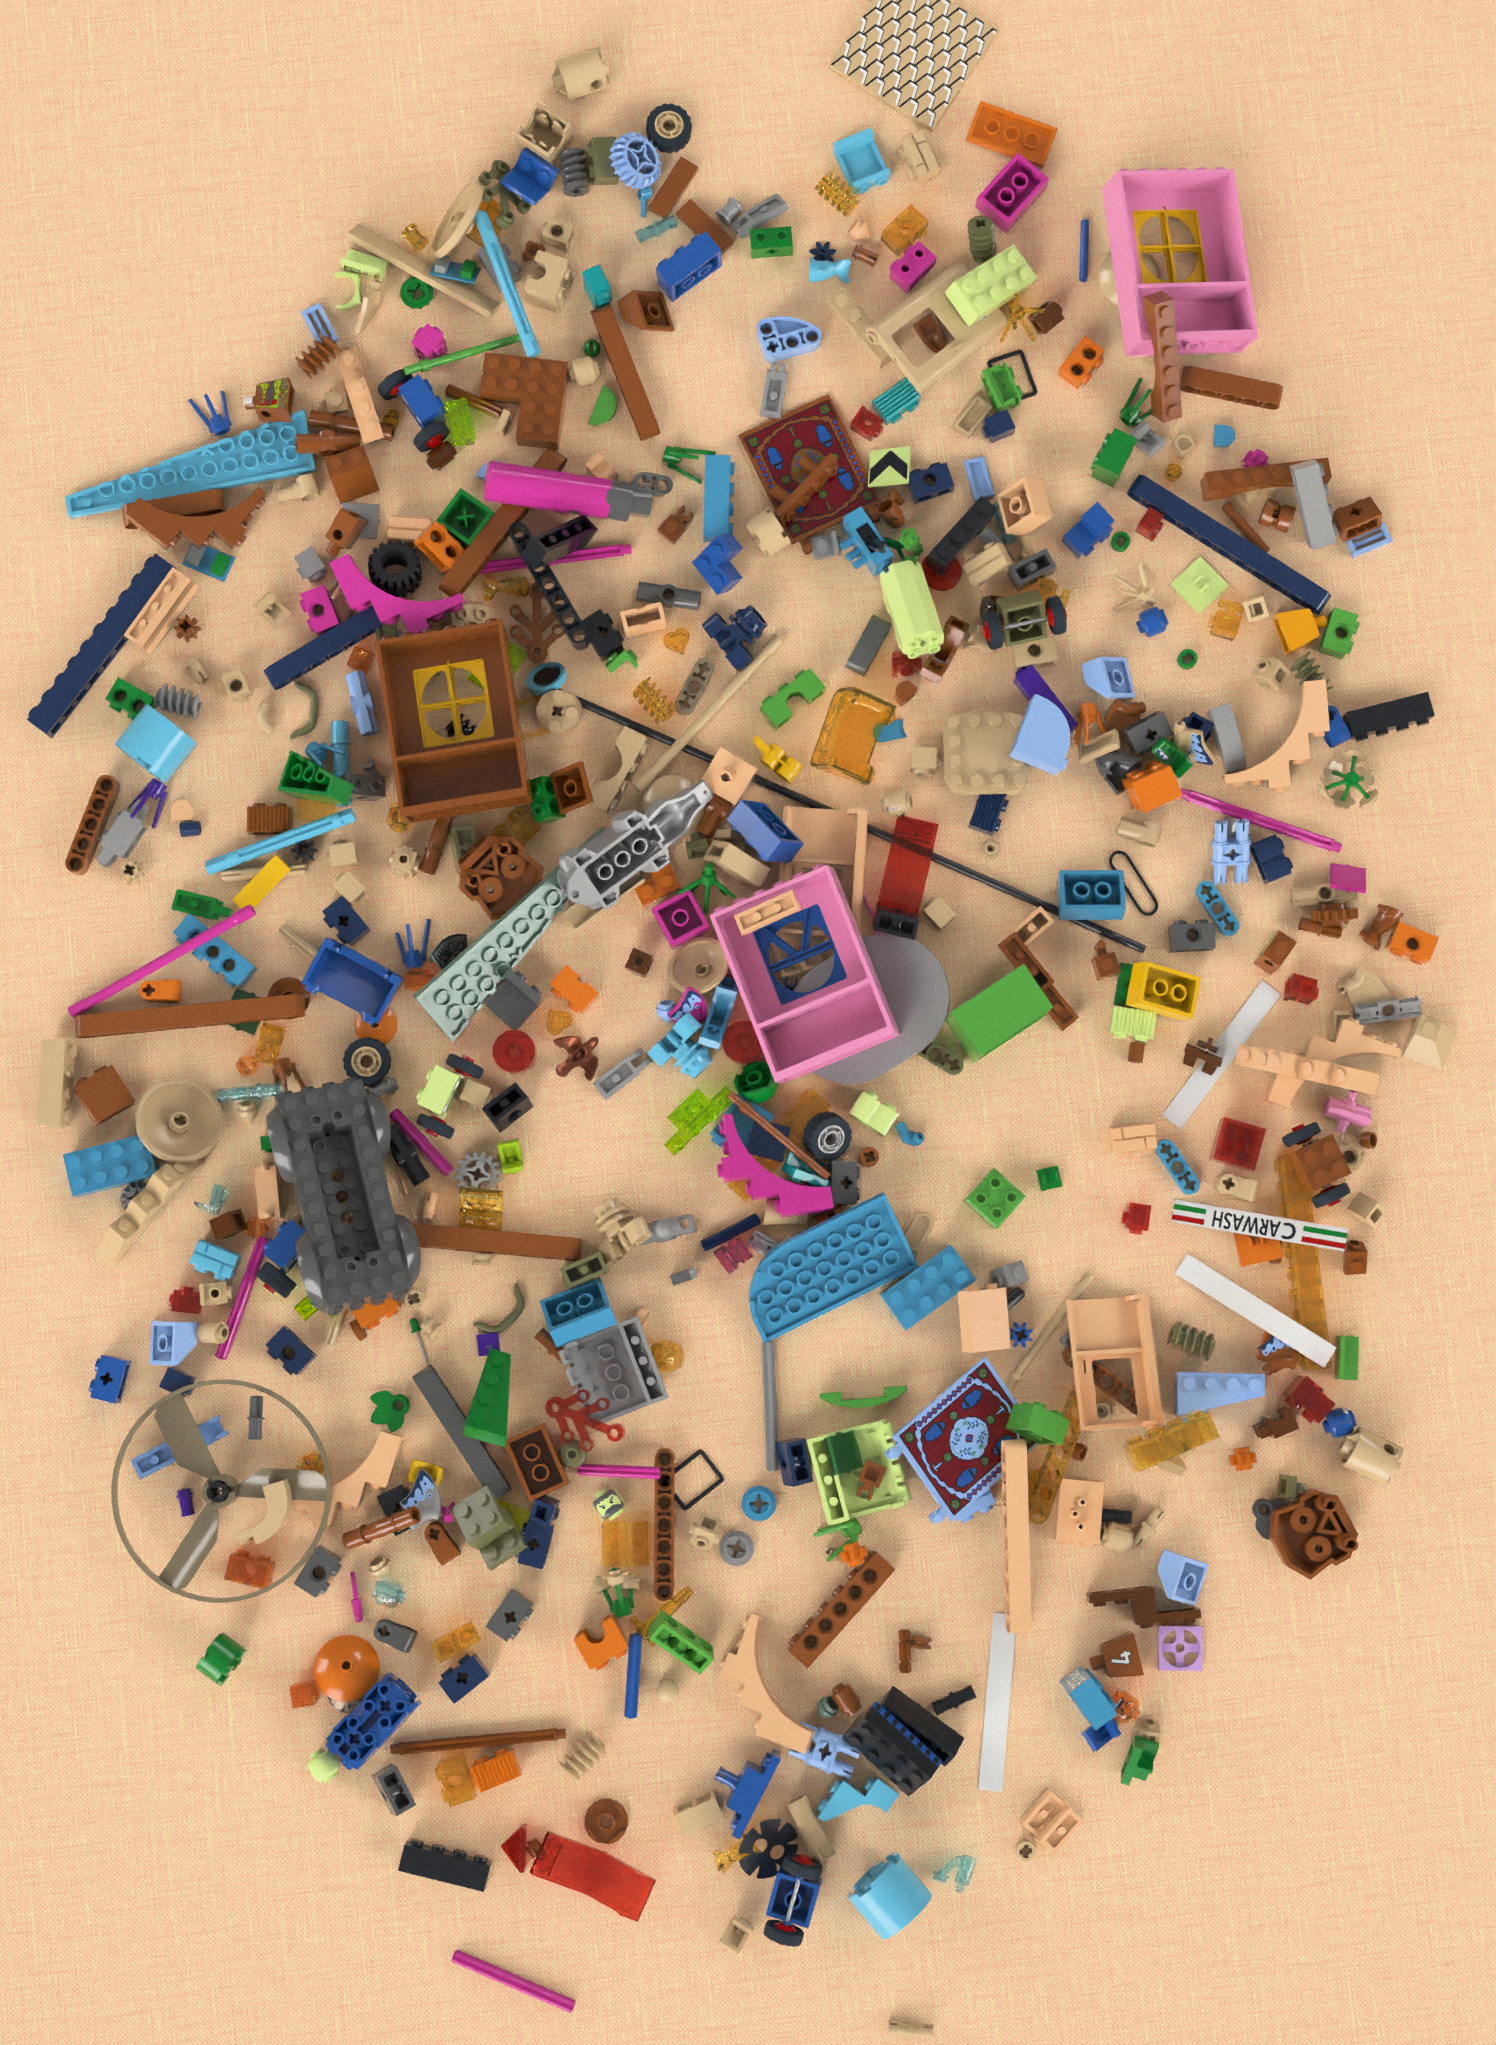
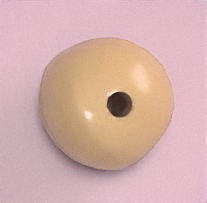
M671 1679L661 1680L656 1692L658 1700L663 1703L675 1702L679 1695L678 1684Z

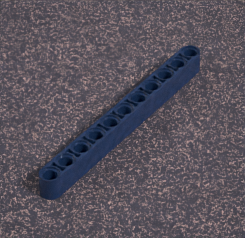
M1139 474L1127 491L1128 496L1305 609L1309 608L1312 613L1319 615L1331 598V594L1324 588L1148 477Z

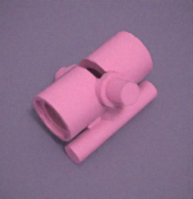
M1349 1090L1348 1096L1344 1100L1328 1096L1323 1115L1338 1119V1132L1345 1133L1350 1123L1363 1127L1371 1123V1108L1356 1104L1358 1093L1356 1091Z

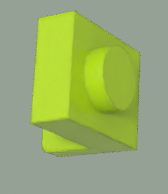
M519 1138L497 1142L503 1174H516L523 1170L524 1161Z

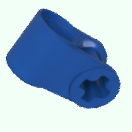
M1328 705V714L1331 716L1329 719L1330 731L1325 732L1324 739L1330 748H1334L1350 740L1351 734L1337 708Z

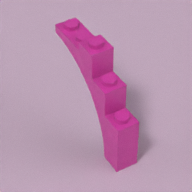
M346 554L329 562L350 608L353 611L358 610V612H362L370 607L369 604L372 603L380 622L384 625L388 624V626L396 624L400 621L399 618L402 617L408 632L419 634L425 629H433L430 621H433V623L445 618V614L452 612V614L464 609L463 605L467 604L461 593L450 598L429 602L398 598L373 585L357 567L351 555Z
M732 1114L723 1115L722 1121H719L720 1134H724L725 1142H722L723 1155H727V1157L721 1158L720 1164L717 1165L718 1177H722L723 1183L748 1180L749 1182H746L745 1185L747 1195H751V1201L777 1197V1200H774L776 1213H780V1218L832 1211L834 1205L830 1186L809 1187L785 1181L767 1171L750 1155L743 1145L734 1125Z

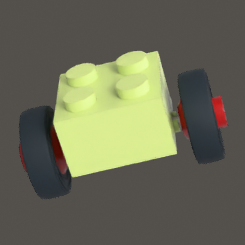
M449 1054L446 1064L453 1067L458 1072L457 1075L437 1065L434 1069L431 1068L426 1076L428 1082L425 1088L422 1087L416 1097L419 1100L418 1105L436 1113L438 1116H427L422 1113L419 1115L416 1123L426 1128V1133L434 1137L441 1135L447 1139L452 1138L455 1129L448 1126L442 1119L446 1117L461 1087L464 1076L480 1079L484 1072L482 1067L474 1064L475 1060L465 1055L460 1057L455 1054Z

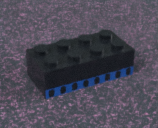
M877 1701L853 1721L843 1736L908 1797L929 1781L942 1763L940 1758Z

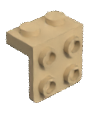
M463 605V610L454 614L449 612L444 615L445 618L439 621L441 630L449 625L461 627L467 622L485 623V620L489 619V609L486 605Z

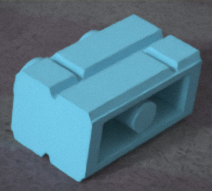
M199 1239L190 1264L195 1265L194 1270L206 1274L208 1270L215 1273L214 1278L226 1281L227 1278H234L242 1255Z

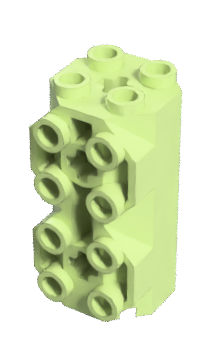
M911 560L891 564L886 574L884 571L880 573V584L887 613L891 615L895 628V638L899 649L910 659L927 653H937L941 649L940 645L944 643V633L921 564L917 563V565H914Z

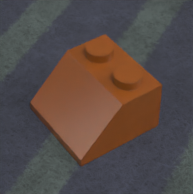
M363 445L324 458L340 504L380 491Z

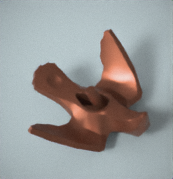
M565 1036L554 1039L555 1045L567 1050L569 1055L563 1063L556 1066L557 1075L566 1077L572 1069L579 1066L584 1069L586 1079L591 1081L598 1066V1058L592 1055L591 1052L598 1045L599 1038L592 1037L584 1044L581 1043L578 1036Z

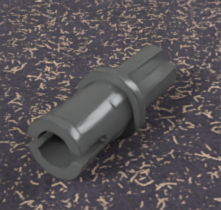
M254 1395L250 1397V1413L247 1419H249L248 1439L251 1440L262 1439V1420H265V1417H263V1396Z

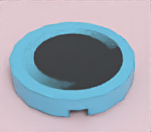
M547 662L539 665L528 674L526 686L533 695L542 696L554 688L558 690L565 683L567 673L561 663Z

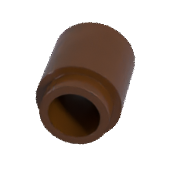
M446 440L426 454V463L432 470L437 469L440 471L455 459L454 456L457 454V451Z

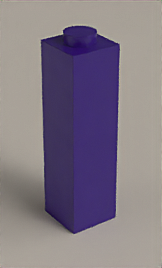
M1030 665L1028 668H1020L1015 673L1016 677L1013 682L1029 702L1034 694L1050 700L1064 714L1070 733L1075 730L1078 725L1033 665Z

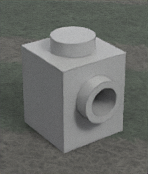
M312 546L294 557L299 565L296 570L303 580L307 578L310 583L313 581L318 582L328 572Z

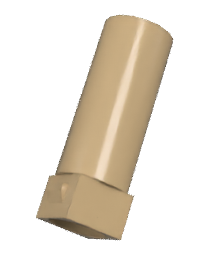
M801 1795L788 1802L786 1805L809 1850L810 1857L818 1862H823L836 1854L807 1795Z

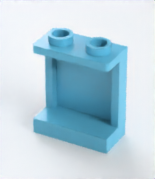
M871 127L833 143V154L852 195L856 193L863 194L875 185L882 186L890 180V168L886 167L874 141V132Z

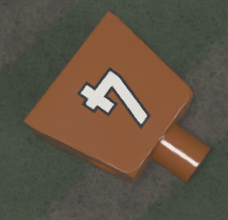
M1131 1631L1099 1645L1101 1655L1089 1658L1092 1671L1104 1668L1106 1675L1110 1678L1144 1675L1135 1636Z

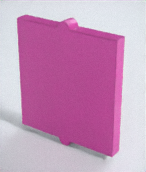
M1331 863L1330 888L1346 890L1347 892L1366 893V868L1354 867L1349 864Z

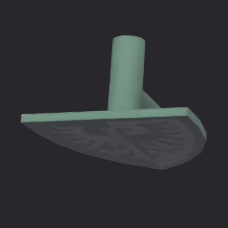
M453 934L442 939L428 957L429 962L436 963L441 970L467 948V934Z

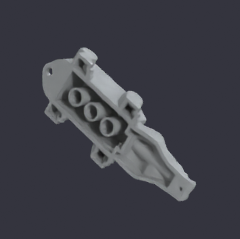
M700 779L697 784L671 797L654 801L644 814L640 811L637 812L635 809L621 811L611 819L610 827L582 848L566 850L559 858L560 867L557 872V881L560 888L566 893L567 898L571 902L588 905L592 910L601 907L607 910L620 900L618 897L620 896L619 886L640 870L646 873L658 872L669 864L668 858L670 856L667 847L687 833L695 815L713 799V792L707 782Z

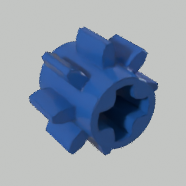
M1014 1322V1328L1009 1329L1010 1340L1014 1341L1013 1347L1021 1343V1346L1025 1348L1026 1341H1033L1029 1337V1333L1033 1332V1330L1025 1328L1026 1322H1023L1021 1327H1019L1017 1322ZM1022 1329V1334L1024 1335V1338H1019L1017 1340L1018 1336L1015 1335V1332L1021 1331Z

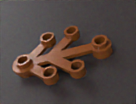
M532 583L528 588V593L532 599L533 622L522 612L521 607L517 604L510 607L509 613L511 617L517 618L533 634V642L523 634L521 627L518 625H513L509 632L512 638L517 639L527 648V656L530 661L541 663L548 656L547 649L564 635V631L560 624H555L551 629L552 633L542 641V633L556 620V617L551 610L541 621V600L544 597L541 591L537 594L533 593V589L538 586L536 583ZM515 608L520 610L516 615L512 613V610ZM556 628L562 629V632L560 634H555L554 630ZM514 629H519L520 633L518 635H513L512 631ZM535 649L541 650L539 655H535L533 652Z

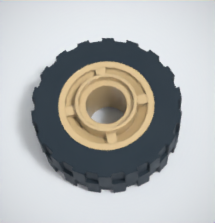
M665 103L661 106L658 105L650 112V116L647 118L646 135L649 141L653 140L652 145L658 147L657 149L660 152L676 153L680 149L685 148V145L689 143L692 122L685 109L683 110L681 106H676L673 103ZM670 126L673 130H666L665 127Z
M369 1037L361 1038L351 1043L344 1052L343 1067L350 1078L356 1077V1080L362 1079L363 1084L371 1085L381 1081L389 1073L392 1061L390 1051L380 1040ZM369 1055L372 1058L373 1063L370 1067H365L362 1064L363 1056Z

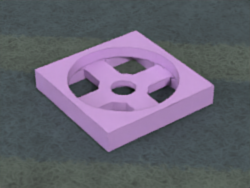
M1158 1625V1670L1203 1671L1202 1626ZM1175 1630V1640L1172 1643H1163L1165 1636ZM1184 1630L1193 1633L1197 1638V1643H1187L1184 1640ZM1179 1643L1184 1645L1182 1652L1176 1650V1645ZM1163 1652H1172L1175 1655V1665H1170L1165 1660ZM1187 1652L1197 1653L1196 1660L1190 1665H1185L1184 1655Z

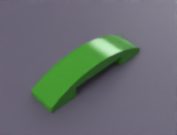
M906 1385L884 1387L885 1396L842 1400V1392L820 1393L819 1395L820 1399L834 1405L863 1408L891 1401L903 1394L907 1387Z

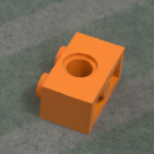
M1398 922L1393 927L1385 948L1391 950L1390 953L1399 957L1407 956L1411 962L1422 965V963L1425 964L1431 960L1439 937ZM1408 939L1415 942L1416 947L1414 950L1407 946Z

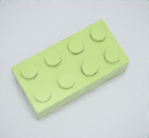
M1013 244L954 281L945 291V294L969 327L1029 289L1038 277Z

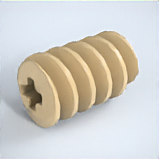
M590 1731L591 1740L586 1737L583 1738L584 1746L577 1743L578 1752L571 1749V1758L567 1755L563 1756L565 1764L558 1761L562 1769L576 1781L580 1779L579 1773L583 1775L587 1773L586 1767L590 1769L593 1767L592 1761L597 1763L600 1761L599 1755L606 1756L605 1745L592 1731Z

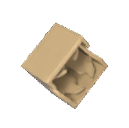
M537 102L531 110V118L525 128L520 126L514 137L516 147L522 151L526 147L554 166L574 135L572 123Z
M538 250L534 261L537 262L536 265H539L537 266V276L542 278L537 280L527 278L524 286L527 302L557 313L559 308L565 305L567 295L564 294L566 289H570L574 279L571 276L572 268L569 267L568 259Z

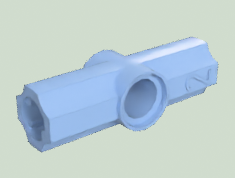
M350 672L345 676L351 695L349 697L354 715H356L361 736L375 735L379 732L374 714L375 706L372 695L368 691L364 672Z

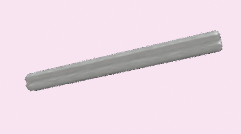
M769 1341L765 1344L762 1342L766 1470L778 1471L774 1342Z

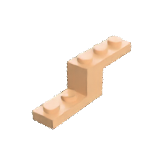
M356 347L336 353L364 444L384 438Z

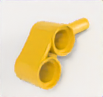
M755 736L752 742L762 751L759 761L765 767L774 771L785 782L791 784L802 770V764L791 756L786 757L785 751L776 744L771 743L770 746H767L759 736Z

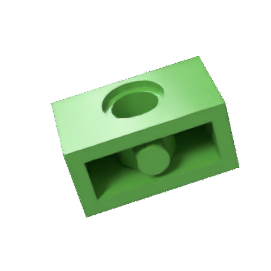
M1334 607L1329 613L1327 626L1325 627L1318 652L1343 659L1346 654H1350L1354 643L1351 641L1352 634H1356L1359 627V622H1357L1358 614ZM1336 630L1343 631L1345 637H1338L1336 635Z

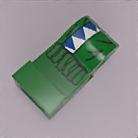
M1162 737L1151 748L1154 755L1160 761L1172 767L1174 774L1178 778L1193 766L1190 756L1166 737Z

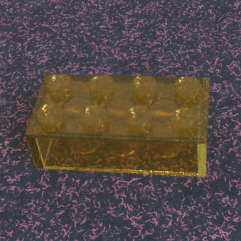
M1195 1409L1186 1413L1187 1417L1184 1419H1178L1177 1417L1167 1421L1166 1427L1158 1428L1156 1426L1147 1430V1435L1143 1437L1135 1435L1126 1439L1127 1444L1122 1445L1132 1470L1136 1472L1143 1471L1220 1437L1210 1413L1202 1411V1409Z

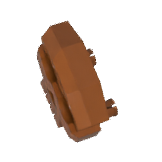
M483 834L457 861L460 874L458 888L471 901L476 900L492 921L499 919L541 881L544 870L542 865L523 853L524 847L512 835L492 836ZM489 861L490 867H485L484 865ZM511 863H515L514 869H509ZM490 885L493 886V890L491 892H487V887Z
M1309 1488L1296 1495L1294 1502L1271 1510L1269 1538L1282 1563L1310 1580L1330 1564L1337 1566L1351 1558L1352 1552L1358 1548V1542H1355L1357 1541L1358 1533L1337 1495L1326 1494ZM1304 1515L1305 1522L1300 1523L1299 1518ZM1326 1521L1331 1528H1324ZM1316 1545L1321 1546L1319 1552H1315Z

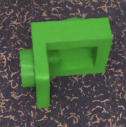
M623 647L618 653L614 651L606 658L607 663L605 666L613 673L628 660L637 668L639 666L636 661L638 657L631 649L626 651Z

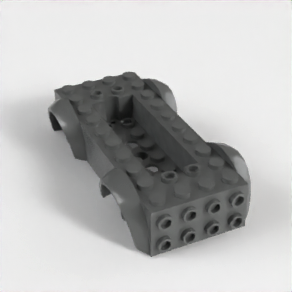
M356 1077L344 1079L343 1083L338 1084L327 1082L319 1088H314L313 1086L304 1087L300 1092H281L280 1096H276L274 1108L266 1116V1123L279 1173L283 1180L294 1185L304 1227V1233L296 1239V1252L303 1283L312 1306L322 1311L323 1314L328 1313L329 1316L342 1313L341 1310L350 1308V1311L362 1309L364 1304L371 1303L372 1306L385 1303L384 1300L393 1298V1301L405 1299L419 1277L421 1251L413 1224L407 1217L394 1213L382 1163L389 1152L391 1140L389 1118L382 1099L378 1094L365 1089L362 1079L356 1080ZM339 1170L343 1173L344 1178L340 1182H334L331 1179V1173ZM337 1193H346L348 1200L345 1203L338 1202L336 1200ZM344 1212L352 1213L353 1221L349 1224L343 1223L341 1221V1214Z

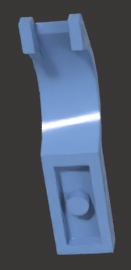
M220 1415L198 1426L207 1446L229 1435L228 1430L224 1431L219 1421L222 1419ZM167 1442L131 1459L140 1479L176 1462Z

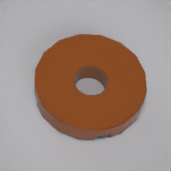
M611 1798L600 1799L588 1808L585 1815V1829L594 1841L612 1844L618 1841L626 1832L628 1814L624 1806L618 1801ZM608 1815L612 1818L613 1823L609 1827H604L600 1823V1818Z

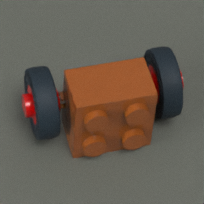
M1317 1122L1306 1126L1302 1123L1291 1128L1293 1132L1283 1136L1282 1141L1286 1148L1295 1144H1303L1302 1148L1287 1155L1306 1194L1324 1188L1319 1194L1311 1198L1315 1208H1320L1327 1204L1330 1207L1341 1202L1340 1198L1351 1193L1348 1184L1345 1182L1339 1185H1331V1183L1351 1174V1171L1333 1134L1311 1143L1308 1141L1321 1132Z

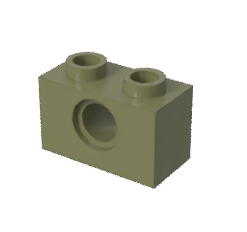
M600 1251L560 1268L569 1289L610 1272Z

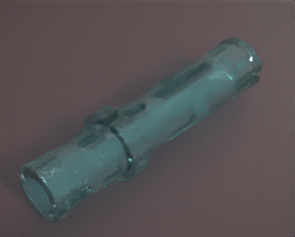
M256 1083L253 1086L217 1089L216 1098L218 1102L247 1099L263 1100L267 1097L280 1096L279 1094L283 1091L281 1083L264 1085Z

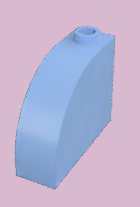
M1034 694L1027 706L1009 757L1056 776L1060 770L1064 771L1068 763L1066 755L1070 745L1069 725L1064 714L1053 702Z

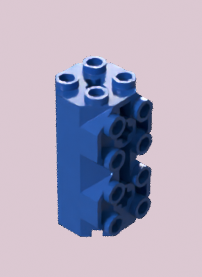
M392 1672L387 1673L379 1683H376L366 1693L363 1700L332 1729V1733L326 1738L328 1741L325 1745L332 1754L337 1753L342 1758L341 1763L348 1770L352 1768L360 1769L422 1704L420 1700H414L417 1695L400 1678L396 1681L392 1679L395 1676Z

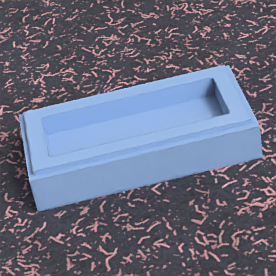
M981 456L965 460L963 464L974 502L981 496L985 499L995 497L985 457Z

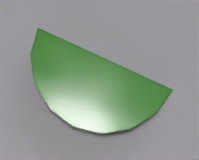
M604 385L588 423L590 426L597 427L611 421L616 413L617 403L615 395Z

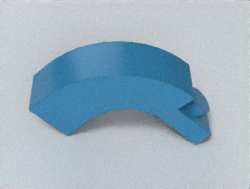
M725 976L716 986L711 1007L699 1037V1044L719 1050L739 990L735 979Z

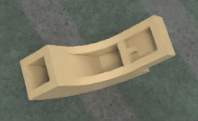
M288 1479L262 1487L267 1502L264 1518L256 1526L230 1534L233 1543L239 1541L240 1545L253 1541L252 1537L254 1536L257 1545L270 1539L281 1530L289 1517L292 1505V1495Z

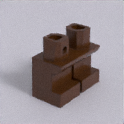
M1284 1406L1277 1409L1279 1416L1273 1419L1261 1416L1262 1422L1252 1425L1257 1438L1264 1439L1269 1436L1276 1439L1299 1429L1291 1408Z

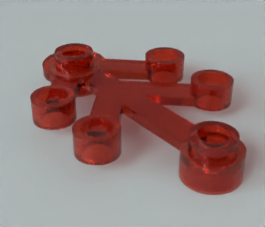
M581 1389L575 1395L566 1399L558 1396L550 1398L546 1402L545 1409L550 1417L556 1418L562 1432L560 1435L562 1442L570 1443L575 1438L574 1432L569 1429L565 1416L573 1420L581 1439L580 1448L584 1452L592 1450L595 1445L594 1441L589 1437L585 1425L607 1434L608 1439L613 1442L624 1438L625 1428L619 1423L608 1425L588 1416L597 1411L607 1410L610 1406L607 1398H599L596 1403L577 1411L568 1407L577 1402H587L590 1399V1392L586 1389ZM581 1392L586 1394L585 1400L580 1398ZM601 1400L606 1403L605 1408L600 1407L599 1403ZM553 1404H557L559 1406V1410L557 1412L553 1410ZM612 1429L617 1430V1437L611 1434ZM566 1432L571 1435L570 1440L565 1439L564 1435ZM585 1441H588L590 1443L589 1449L585 1448Z

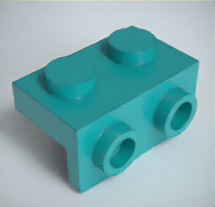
M791 1151L788 1152L781 1170L790 1175V1180L800 1184L802 1180L806 1181L810 1187H828L830 1185V1180L826 1179L825 1181ZM815 1160L823 1168L825 1167V1163Z

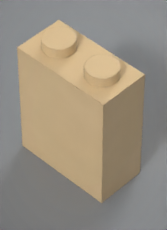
M713 840L703 859L712 863L715 867L740 883L760 887L766 881L767 873L770 869L729 842Z

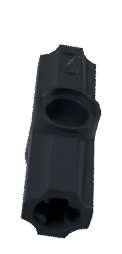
M397 1122L390 1125L391 1154L415 1187L430 1178V1175L421 1163L414 1145L407 1140Z

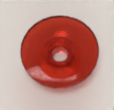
M928 555L923 559L921 566L928 587L937 591H947L959 583L962 569L957 559L943 573V576H938L934 570L925 564Z

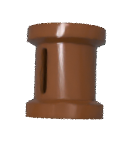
M872 1147L863 1149L859 1156L861 1164L867 1168L875 1166L879 1160L878 1151ZM869 1152H872V1157L875 1161L865 1162L866 1157L863 1156L864 1153L869 1154Z

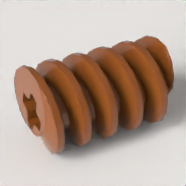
M320 334L322 342L314 340L315 348L308 345L310 353L302 351L303 359L295 357L300 368L311 379L310 373L318 374L316 367L321 370L324 369L322 361L329 364L328 356L336 358L334 350L339 353L342 352L341 348L329 335L326 337Z

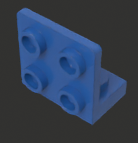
M525 147L521 151L515 167L501 179L500 183L507 190L523 198L525 202L535 206L552 189L560 170Z

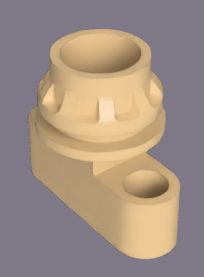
M619 1198L609 1199L594 1209L599 1233L608 1237L598 1247L606 1265L619 1262L652 1236L644 1217L634 1219L633 1214L629 1213V1208L623 1205Z

